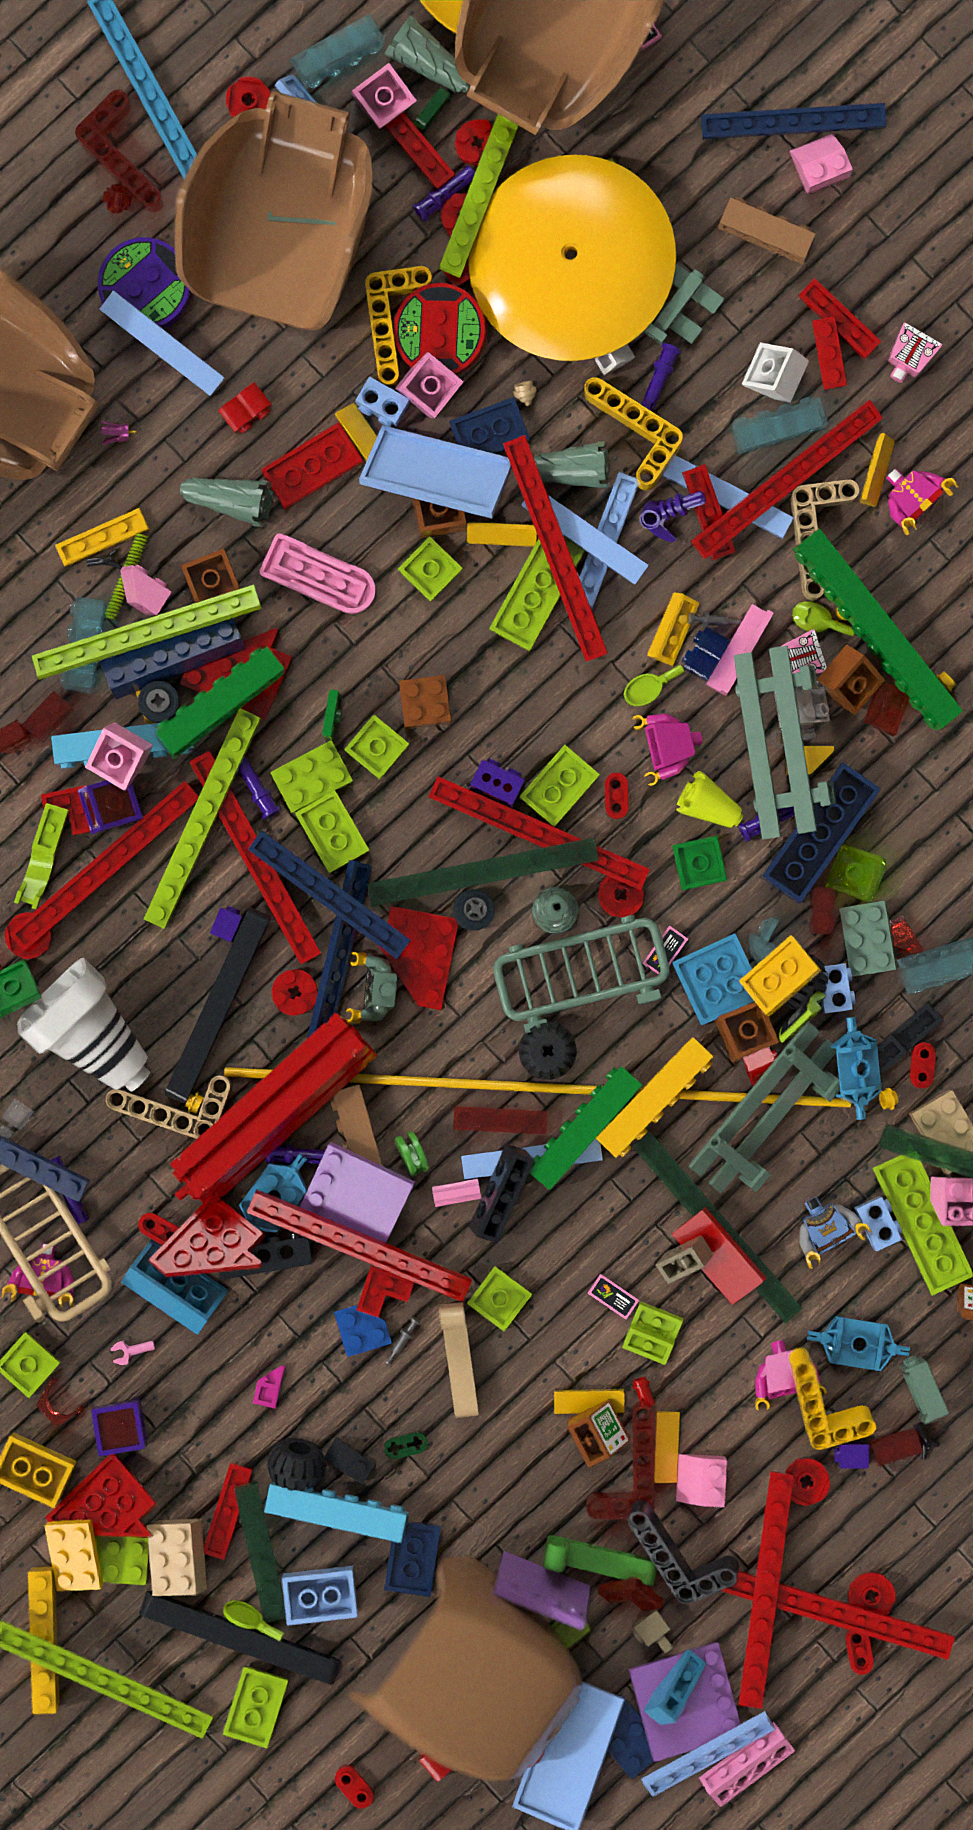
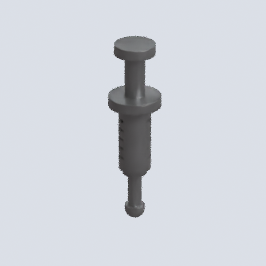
M691 612L688 615V624H693V621L702 622L703 627H708V624L726 626L728 623L740 625L742 622L740 619L732 620L727 618V616L709 615V612H704L703 616H694Z
M411 1316L410 1320L412 1322L408 1328H401L400 1332L402 1334L392 1348L393 1353L386 1360L387 1365L392 1363L391 1361L396 1354H400L408 1340L414 1338L411 1332L416 1325L421 1324L420 1320Z

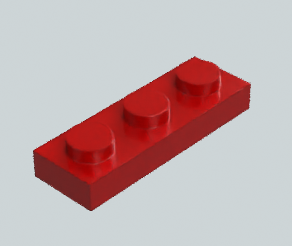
M836 316L812 321L824 390L847 386Z

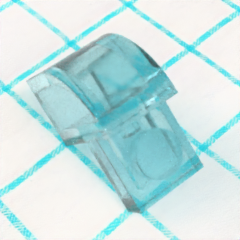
M771 916L768 917L767 921L765 919L762 920L757 930L760 933L759 936L750 933L748 937V952L756 963H760L778 947L768 942L778 923V920Z

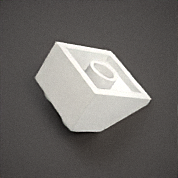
M760 343L742 385L772 399L791 403L809 360L793 348Z

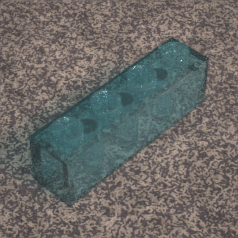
M368 14L292 57L290 64L305 89L308 87L315 88L322 83V79L329 75L330 77L338 75L343 67L349 64L350 66L357 64L368 53L374 54L378 52L382 45H384V39L371 15Z
M813 396L801 399L800 404L794 406L791 403L779 406L778 410L774 412L764 410L756 413V417L747 419L746 416L735 419L734 424L730 426V432L739 455L825 429L828 422L820 398L813 399Z
M76 597V602H72L70 616H73V622L67 629V639H70V643L103 632L107 605L105 601ZM98 661L62 672L60 684L63 685V689L65 691L93 695Z
M973 937L897 960L901 982L907 994L919 993L924 989L941 986L946 982L964 979L972 975Z

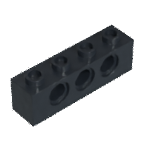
M507 1143L505 1144L469 1225V1228L477 1237L498 1243L535 1161L526 1150Z
M297 1233L289 1234L290 1238L280 1240V1236L266 1238V1243L257 1244L250 1252L257 1259H259V1250L266 1249L270 1252L269 1261H261L263 1265L261 1268L219 1272V1278L224 1280L313 1264L310 1239ZM282 1246H291L294 1251L293 1256L289 1258L284 1257L281 1254Z

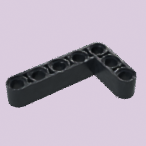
M636 1500L632 1503L628 1523L679 1602L690 1604L736 1583L739 1563L736 1558L723 1556L692 1570L652 1506L645 1500Z

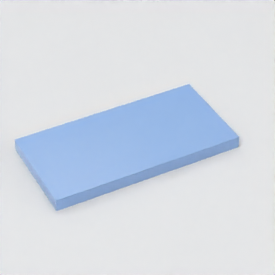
M382 425L361 473L359 482L361 485L492 518L511 473L512 466L509 458Z
M583 1681L578 1695L580 1698L579 1702L567 1717L555 1738L546 1747L541 1760L525 1770L512 1806L565 1830H580L625 1702L624 1698Z

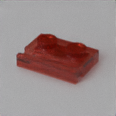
M884 681L873 694L863 723L870 724L873 728L892 737L895 736L909 696L906 692H901L896 686L889 685Z

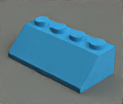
M151 1239L130 1266L121 1283L198 1335L229 1290L204 1273L166 1277L149 1262V1259L162 1246Z

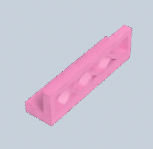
M753 604L751 605L709 678L707 686L725 696L728 694L737 678L733 655L752 652L774 614L772 611L767 610L766 612Z
M773 1722L774 1731L730 1754L699 1777L709 1795L720 1807L795 1752V1749L784 1737L775 1722ZM784 1745L786 1746V1748H784L782 1751L776 1753V1751L779 1750L781 1747H783ZM761 1762H765L762 1766L757 1767ZM746 1776L742 1781H738L741 1777ZM724 1790H728V1791H727L726 1793H724L722 1796H720V1797L718 1796V1795H719L721 1792H723Z

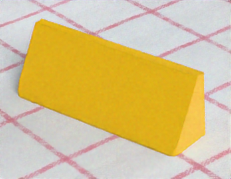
M355 403L334 414L367 462L377 435Z
M881 433L877 438L860 498V503L873 507L877 506L895 444L894 440L885 433Z
M469 522L467 524V542L469 544L535 546L537 532L534 525Z
M673 593L647 655L670 666L674 665L691 625L688 624V615L691 612L695 616L700 604L699 602L682 593Z
M624 1389L554 1390V1414L581 1413L608 1399L611 1400L617 1413H624Z
M656 1411L654 1483L677 1482L680 1412Z

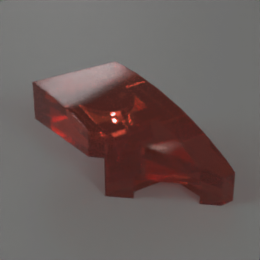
M903 915L892 920L890 926L894 948H897L898 952L901 953L908 952L924 957L925 952Z

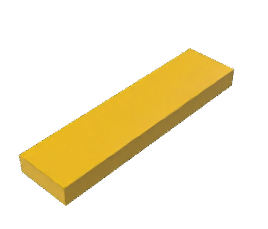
M138 508L55 546L64 566L67 567L135 537L136 534L144 533L149 528L141 509Z

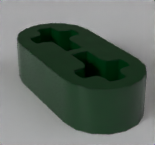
M420 1431L394 1436L385 1442L384 1452L391 1459L419 1454L426 1449L428 1439ZM415 1436H418L419 1440L423 1439L424 1441L419 1449L415 1445L407 1446V1443L414 1441ZM391 1442H395L396 1445L404 1444L405 1446L399 1448L397 1454L388 1450L391 1447Z

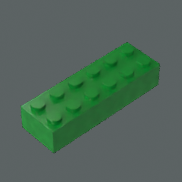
M261 647L256 649L249 655L251 657L249 661L245 664L241 661L231 669V675L227 678L221 676L212 684L213 687L210 691L206 692L203 690L194 697L195 701L192 705L188 707L185 704L175 712V718L171 721L167 718L157 726L156 738L173 760L284 675L285 668L268 647L263 650Z

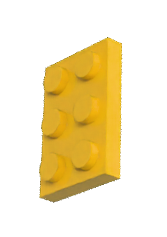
M790 935L741 978L739 982L765 1015L769 1017L820 973L821 969L795 937Z
M92 1520L47 1522L44 1526L57 1591L101 1589L103 1587V1579Z

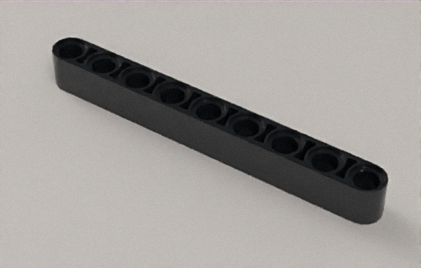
M252 907L248 909L166 1088L165 1096L186 1104L264 936L271 916Z
M146 1591L139 1610V1615L144 1618L326 1684L334 1685L342 1664L340 1659L284 1638L278 1641L257 1629L240 1627L229 1621L226 1617L171 1597L153 1596L152 1591Z

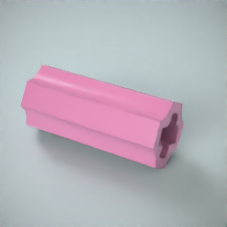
M478 1179L432 1187L435 1207L481 1199Z

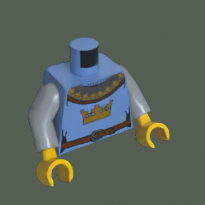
M817 1196L804 1203L810 1215L802 1219L803 1224L800 1227L799 1244L806 1256L807 1265L810 1269L812 1268L810 1263L812 1260H817L819 1265H821L820 1255L856 1233L861 1240H865L861 1235L863 1230H868L872 1234L867 1224L863 1223L853 1211L840 1204L833 1205L829 1203L822 1207Z

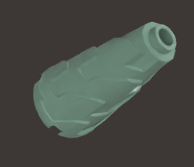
M410 15L384 54L414 72L442 84L454 93L456 91L458 93L460 91L465 93L470 85L461 79L456 68L455 58Z
M598 441L597 443L534 456L544 483H561L598 487L601 489L608 488L609 482H603L605 478H609L608 449H601V447L607 446L606 441Z
M193 477V479L188 478L186 481H183L180 486V495H183L184 500L210 508L257 527H263L266 524L261 519H268L273 491L267 490V487H271L272 483L261 479L259 481L214 480Z
M560 887L547 888L540 892L532 906V914L536 924L548 933L557 934L570 929L576 922L579 913L578 903L573 894ZM553 904H559L561 910L558 912L554 911L552 908Z

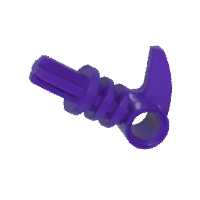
M702 491L686 496L678 493L675 494V500L670 497L667 499V502L665 500H661L660 503L649 501L644 505L640 515V523L657 537L665 541L674 542L677 537L664 525V522L670 520L671 516L673 518L678 517V513L682 516L688 515V509L705 504V495ZM648 512H652V513H654L657 517L652 518V517L648 516L647 513H648Z

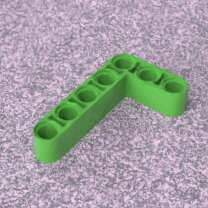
M548 1535L542 1558L543 1566L554 1571L563 1572L565 1566H570L651 1586L654 1585L658 1570L651 1558L554 1535Z

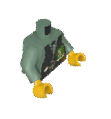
M352 952L353 955L357 956V962H350L351 965H366L367 969L363 1010L361 1012L351 1008L347 1009L346 1012L352 1013V1017L348 1021L359 1024L361 1021H380L385 1018L387 1011L394 1008L397 974L391 970L389 961L384 958L367 956L365 952Z

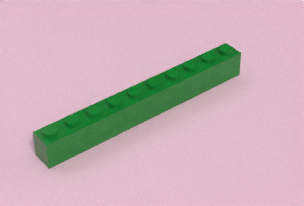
M820 528L792 549L795 552L797 561L805 565L810 571L809 575L812 580L819 583L824 589L823 592L826 598L833 601L838 607L839 614L851 623L853 632L866 642L868 651L873 656H877L881 661L882 669L887 674L892 675L896 681L897 688L901 692H905L910 698L909 702L912 707L920 711L925 717L924 722L928 727L935 731L942 729L963 711Z

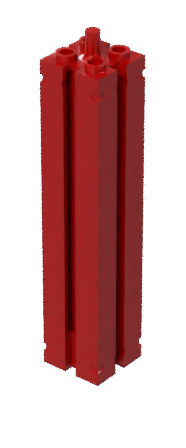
M335 1013L329 1018L327 1023L318 1028L183 1151L179 1158L170 1163L171 1167L175 1170L172 1172L175 1178L181 1183L183 1181L186 1183L175 1193V1196L181 1201L189 1194L194 1200L198 1199L203 1204L205 1202L211 1205L216 1204L221 1196L227 1194L367 1066L368 1062H372L378 1054L348 1020Z

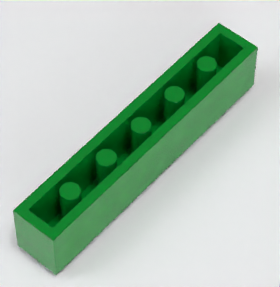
M622 1066L618 1069L615 1067L611 1069L605 1076L608 1081L603 1086L598 1084L590 1093L593 1098L588 1104L583 1102L575 1110L577 1116L571 1122L568 1119L559 1130L562 1133L557 1139L552 1137L546 1143L544 1154L541 1157L538 1154L534 1157L535 1161L529 1173L549 1190L642 1086Z

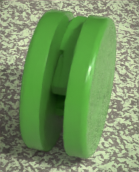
M409 1131L406 1135L410 1145L406 1146L401 1136L395 1137V1144L408 1174L414 1177L417 1173L428 1171L429 1165L417 1136L413 1131Z

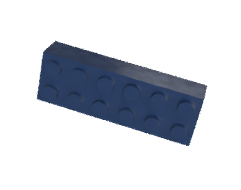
M231 618L100 660L109 687L117 700L142 690L148 683L165 681L246 648L235 619Z
M844 762L838 766L829 781H833L836 804L821 806V802L813 803L817 831L798 834L796 826L760 877L797 904L803 901L881 790V788Z

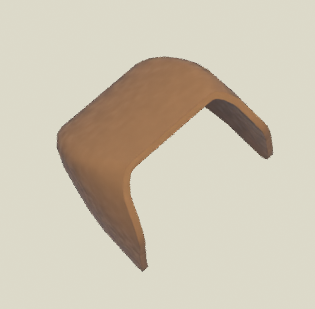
M463 0L456 32L455 64L461 79L471 85L466 96L534 135L537 134L540 126L550 130L570 127L593 110L620 81L655 22L663 0Z
M272 91L266 109L254 108L241 112L220 127L203 145L194 158L180 187L175 213L176 271L182 283L192 293L212 304L302 330H319L325 326L332 316L352 269L363 234L372 193V162L369 149L360 137L347 132L350 112ZM268 212H271L272 216L319 219L336 222V225L267 221Z
M0 269V477L27 480L40 475L46 466L55 471L60 469L100 407V403L91 397L95 389L94 372L77 340L62 320L44 302Z
M470 1555L444 1559L438 1568L439 1600L434 1613L377 1693L370 1696L352 1690L348 1697L410 1747L442 1765L481 1780H510L521 1776L529 1766H534L579 1702L580 1698L578 1695L582 1688L580 1671L560 1636L541 1613L493 1594L497 1574Z

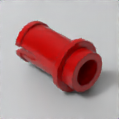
M646 1376L633 1380L634 1385L632 1388L636 1389L641 1408L654 1405L655 1400L648 1385L650 1381L646 1379Z

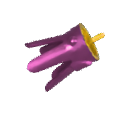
M101 421L103 424L112 425L102 426V434L116 435L104 439L102 445L117 441H129V433H136V431H129L128 423L114 424Z

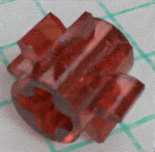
M113 184L111 188L107 187L106 191H104L102 202L107 203L106 208L108 211L122 213L123 210H127L128 206H130L132 196L127 195L128 189L125 186Z

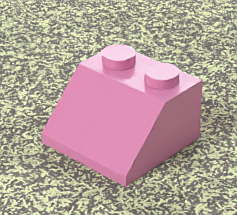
M390 63L352 90L353 98L379 129L417 102Z
M833 134L790 151L807 194L850 177L853 170L843 146Z
M427 352L408 371L395 389L410 399V402L429 418H435L463 381Z
M113 722L103 728L85 768L126 790L144 766L153 744Z
M678 1454L676 1501L699 1506L725 1507L726 1457Z

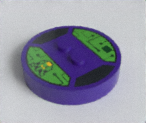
M148 237L127 240L116 246L106 256L99 270L98 292L102 304L112 291H115L162 329L175 323L182 316L190 301L191 291L182 283L177 275L175 249L161 240Z

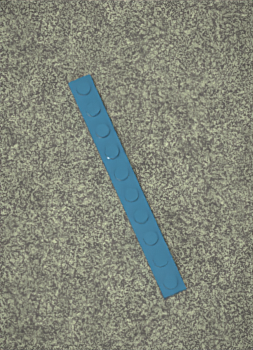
M88 0L87 3L183 179H185L197 155L113 0Z

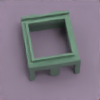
M916 1355L904 1359V1364L899 1365V1367L903 1370L902 1374L917 1409L920 1411L918 1419L926 1424L949 1414L927 1361L921 1357L917 1358Z

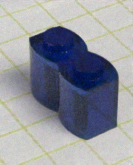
M708 627L704 631L699 630L693 640L696 646L693 651L687 650L681 661L685 663L683 669L707 682L731 640Z

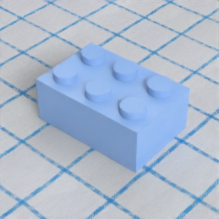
M353 1566L283 1574L282 1583L287 1625L358 1617Z

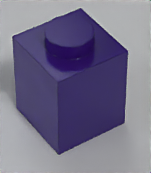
M228 905L226 910L220 907L210 934L233 943L244 918L239 915L240 910Z
M867 1442L839 1444L838 1448H834V1462H838L840 1468H869V1445Z

